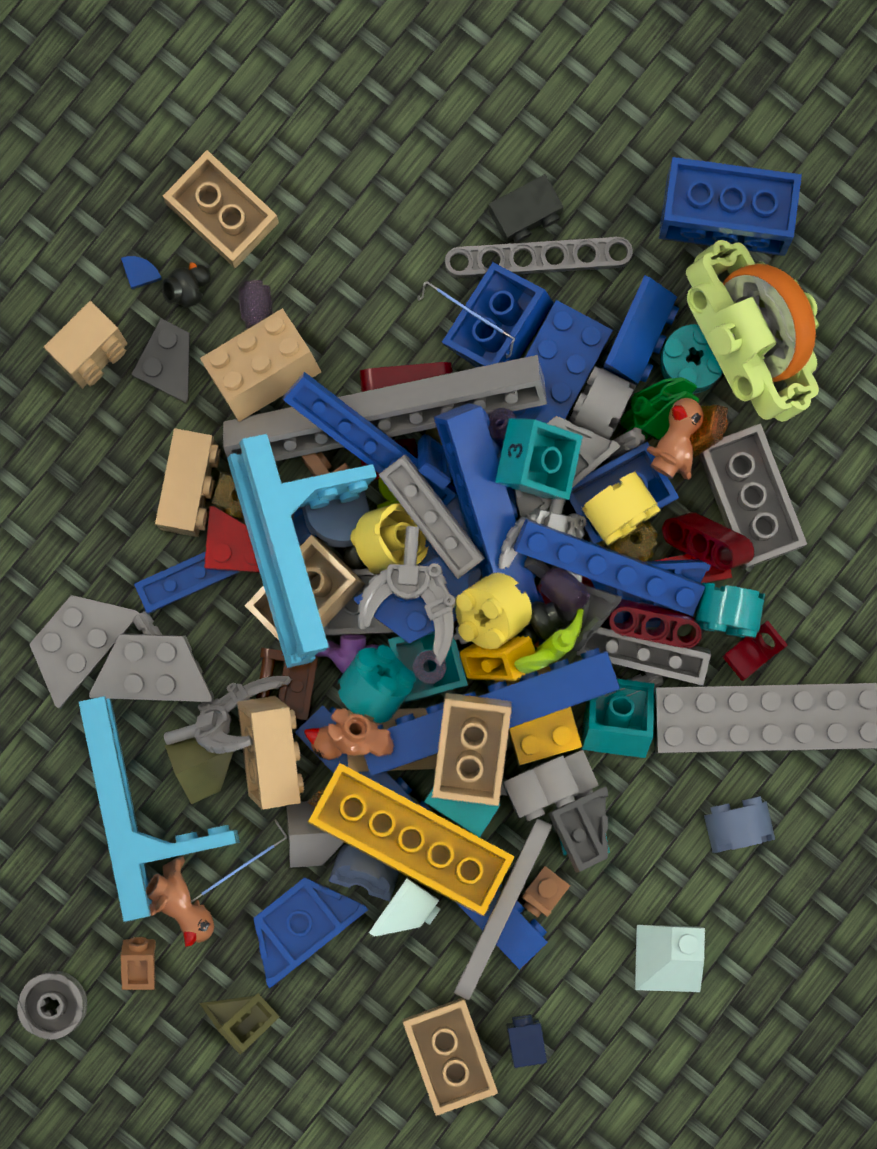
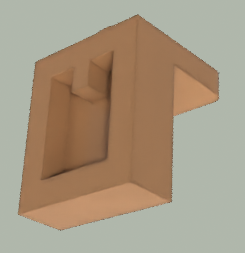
M322 452L301 456V460L313 476L330 473L328 469L332 466ZM344 463L333 472L347 470L350 467L347 463Z
M544 866L521 895L526 900L523 907L537 918L541 913L548 917L570 885Z
M134 937L123 940L121 950L122 990L155 989L156 941L154 939Z

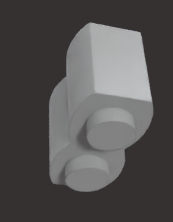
M560 756L502 783L518 819L525 816L527 822L544 815L543 807L555 803L556 807L560 808L575 801L573 794L579 792L564 756Z

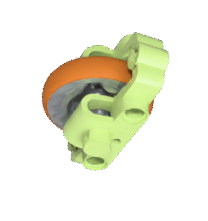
M718 240L698 254L695 262L686 269V276L692 286L687 294L689 308L735 396L741 401L751 400L758 415L765 420L775 418L781 422L787 421L806 410L810 406L811 399L818 395L819 392L818 384L812 374L817 368V359L813 352L816 329L819 327L815 317L817 314L816 301L812 295L801 289L797 280H794L784 271L767 265L764 262L754 263L748 249L743 244H730L727 241ZM728 270L730 275L722 283L718 275ZM785 380L788 387L777 392L773 382Z

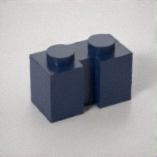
M531 1014L512 1017L513 1023H508L506 1026L514 1068L547 1063L539 1019H533Z

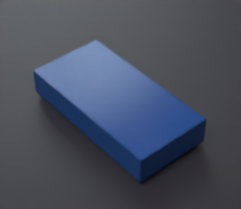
M424 434L418 440V472L444 489L451 480L450 469L443 446L428 434Z

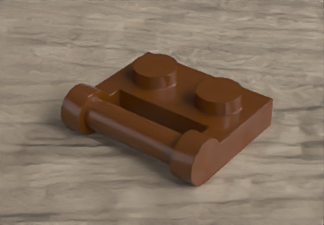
M261 648L260 658L263 659L259 679L273 676L275 660L284 661L282 676H289L291 682L288 685L280 686L278 698L288 705L290 710H294L296 719L307 721L319 657L315 656L316 659L311 663L287 668L282 651ZM270 690L257 694L256 699L269 697Z

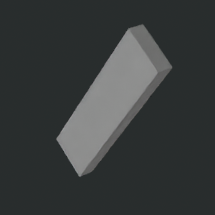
M406 454L379 474L380 478L457 579L485 559Z

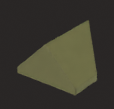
M195 737L171 745H165L175 775L191 804L221 791L233 752L221 754L208 752L198 744Z
M259 993L255 996L199 1003L216 1029L240 1055L280 1017Z

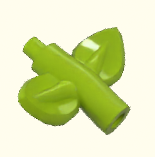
M578 609L574 621L565 630L556 631L538 646L535 654L516 660L514 663L515 667L522 673H531L544 667H549L550 664L555 663L574 647L575 641L579 636L584 610Z

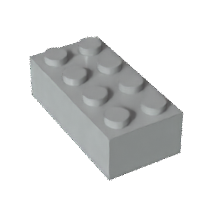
M761 423L704 444L698 448V456L725 526L746 536L753 544L754 557L749 563L741 565L742 570L807 545Z

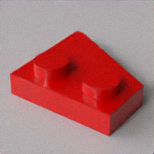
M209 506L204 568L260 573L247 526L215 506Z

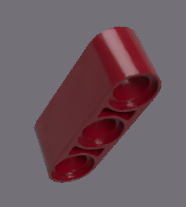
M435 362L363 369L359 371L361 392L453 373L452 363Z
M689 512L667 519L662 526L663 537L669 545L720 570L725 571L747 564L754 557V547L750 539L698 513Z
M622 599L607 618L611 629L619 635L680 648L694 647L699 643L702 634L699 624L690 615L673 609ZM618 612H630V616L625 622L617 623L614 621V617ZM654 617L661 619V623L656 629L646 628V623L649 619ZM684 624L692 625V630L688 635H677L679 627Z

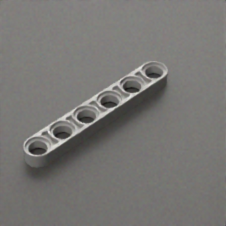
M623 237L464 246L453 248L447 253L445 267L446 271L455 278L484 277L488 268L482 264V257L488 252H494L500 258L499 265L516 275L612 269L627 265L631 260L633 249L630 242ZM615 244L623 245L627 250L626 258L621 261L612 259L609 255L610 247ZM583 246H589L595 251V259L592 262L583 263L579 260L577 251ZM557 248L561 250L564 259L560 264L552 265L548 263L545 254L549 249ZM526 250L531 254L532 262L526 267L516 265L513 259L516 252ZM462 254L466 256L469 262L466 269L456 271L451 267L450 260L454 255Z
M539 818L536 819L462 973L454 994L466 1000L470 999L550 832L551 824Z

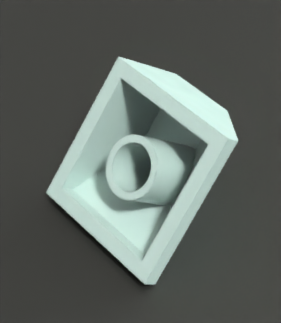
M407 877L369 933L375 937L420 928L424 922L430 925L440 911V908L436 906L439 899Z
M637 925L635 990L700 992L704 966L705 928L697 926Z

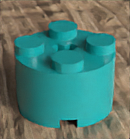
M698 324L686 325L674 331L662 349L660 369L664 379L679 377L689 380L697 385L692 394L706 391L712 387L723 373ZM690 353L700 357L697 366L694 362L688 363L686 361Z
M702 583L705 589L697 605L695 617L700 629L710 632H726V635L735 637L756 638L760 629L765 593L729 585L718 588L715 587L714 583Z
M379 645L378 648H364L357 653L338 680V684L341 687L338 694L343 704L352 713L362 716L366 714L374 717V722L384 723L394 716L410 694L413 684L416 682V675L395 657V653L390 647Z

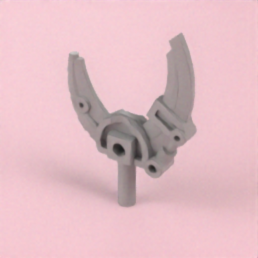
M552 499L549 511L535 508L533 513L527 514L526 517H521L515 522V526L509 530L501 548L499 568H509L518 552L513 548L525 519L583 539L585 535L583 528L586 525L585 517L576 513L562 514L565 500ZM565 570L564 579L581 583L583 576Z
M406 526L403 564H389L387 570L381 571L380 575L376 574L369 581L370 585L365 587L362 593L363 600H360L358 612H360V615H358L359 629L365 630V627H370L378 607L392 593L406 600L417 599L421 596L427 604L424 605L428 617L430 621L433 620L435 641L432 651L436 655L434 661L441 666L448 654L453 638L454 619L452 610L456 605V599L453 595H450L445 585L447 582L439 564L433 563L429 567L416 565L419 527Z
M272 676L250 682L244 686L236 683L229 684L226 688L228 691L226 695L220 699L216 698L213 702H201L198 705L200 715L197 716L196 724L164 733L166 744L171 745L195 737L201 747H204L208 752L216 754L229 753L252 745L253 739L251 736L228 735L232 721L229 712L236 706L238 708L237 702L251 700L250 697L256 694L279 688L282 685H288L291 682V678L289 676Z

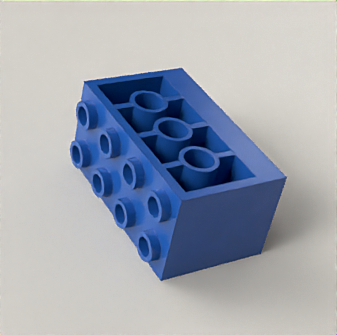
M672 157L666 180L659 239L711 246L718 240H724L730 244L741 243L748 251L785 256L794 238L802 174Z

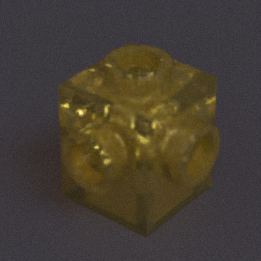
M222 471L218 479L212 504L224 507V512L228 515L242 518L243 512L239 498L234 495V489L236 488L232 474Z
M642 521L636 525L637 528L633 532L613 542V545L610 546L611 550L642 562L652 558L655 555L652 550L658 545L656 541L658 534L649 521L645 523ZM636 534L641 543L638 545L633 544L630 536Z

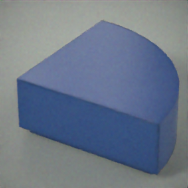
M136 256L121 258L131 289L162 280L156 267L146 259Z

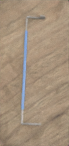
M425 282L423 284L422 297L420 298V296H418V301H420L424 297L425 284H429L439 293L447 297L449 300H451L464 310L468 311L469 313H471L478 319L482 320L489 326L493 327L494 329L498 330L499 332L504 333L508 337L512 338L513 340L511 343L510 354H506V358H509L511 356L513 342L516 340L514 337L507 334L506 332H504V330L500 329L496 325L484 319L477 313L473 312L472 310H470L469 308H467L466 306H464L463 304H461L460 302H458L457 300H455L439 288H436L431 283Z
M275 819V823L282 831L285 838H283L276 844L270 846L263 852L259 853L258 855H256L255 857H253L252 859H250L249 861L235 869L233 872H231L230 874H228L227 876L213 884L211 887L203 891L199 896L191 900V903L198 899L200 896L206 894L207 892L215 888L217 885H219L220 883H222L223 881L237 873L239 870H241L257 858L261 857L262 855L273 849L276 845L287 839V835L279 825L278 821Z

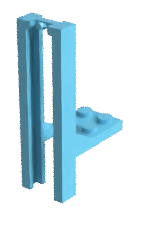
M263 434L243 438L239 442L242 454H230L227 460L287 668L311 663L316 659L315 655L318 652L325 651L329 646L291 515L298 508L310 505L311 509H319L329 505L331 500L340 499L341 503H347L358 499L359 494L367 490L368 485L377 477L374 465L371 464L281 483L268 435Z
M103 696L79 701L123 921L151 916L149 905L152 903V900L147 898L146 893L149 880L145 863L240 843L238 830L230 831L229 825L207 829L209 836L198 838L197 832L175 836L176 843L139 832L112 700L110 698L106 699Z

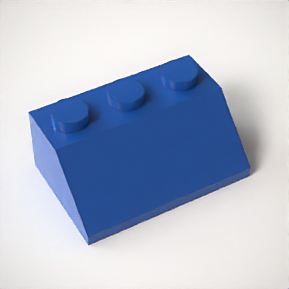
M492 262L465 306L516 339L513 342L511 356L506 358V354H510L513 339L462 309L448 331L442 344L475 368L519 359L554 305V302L545 289Z
M644 275L603 369L635 385H638L639 381L646 383L653 368V365L648 363L652 352L659 354L666 339V336L661 334L665 323L672 325L679 310V307L674 306L677 296L652 278Z
M648 442L589 473L572 488L570 499L565 500L572 513L585 517L586 525L583 529L592 543L597 544L603 540L581 508L610 485L621 484L620 479L635 471L657 502L659 509L679 499L668 477L650 466L655 456L647 451V448L650 446Z

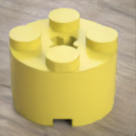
M635 471L621 478V484L610 485L581 508L607 545H610L619 538H624L637 528L636 525L643 520L647 521L661 511L657 506V502Z
M400 503L365 513L359 519L356 528L351 532V542L356 547L358 556L373 574H380L381 571L387 570L389 564H403L406 526L418 527ZM420 529L416 565L425 558L428 547H425L426 537Z
M492 573L456 597L455 612L459 624L458 632L463 640L467 642L472 641L486 649H496L519 634L529 624L532 617L531 602L526 592L521 594L515 586L518 584L516 580L503 573Z

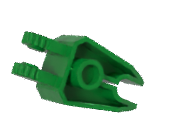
M669 378L635 393L631 400L632 409L620 418L621 426L629 429L624 434L633 428H639L645 439L651 436L656 440H661L668 432L670 426L669 414L673 404L682 398H690L699 402V398L692 394L697 385L685 378Z

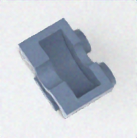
M761 796L742 800L743 807L731 809L729 803L710 807L712 814L704 815L712 853L739 849L775 840L767 801L762 802Z
M344 844L338 852L328 881L347 888L359 885L366 888L369 895L390 901L400 872L356 848Z

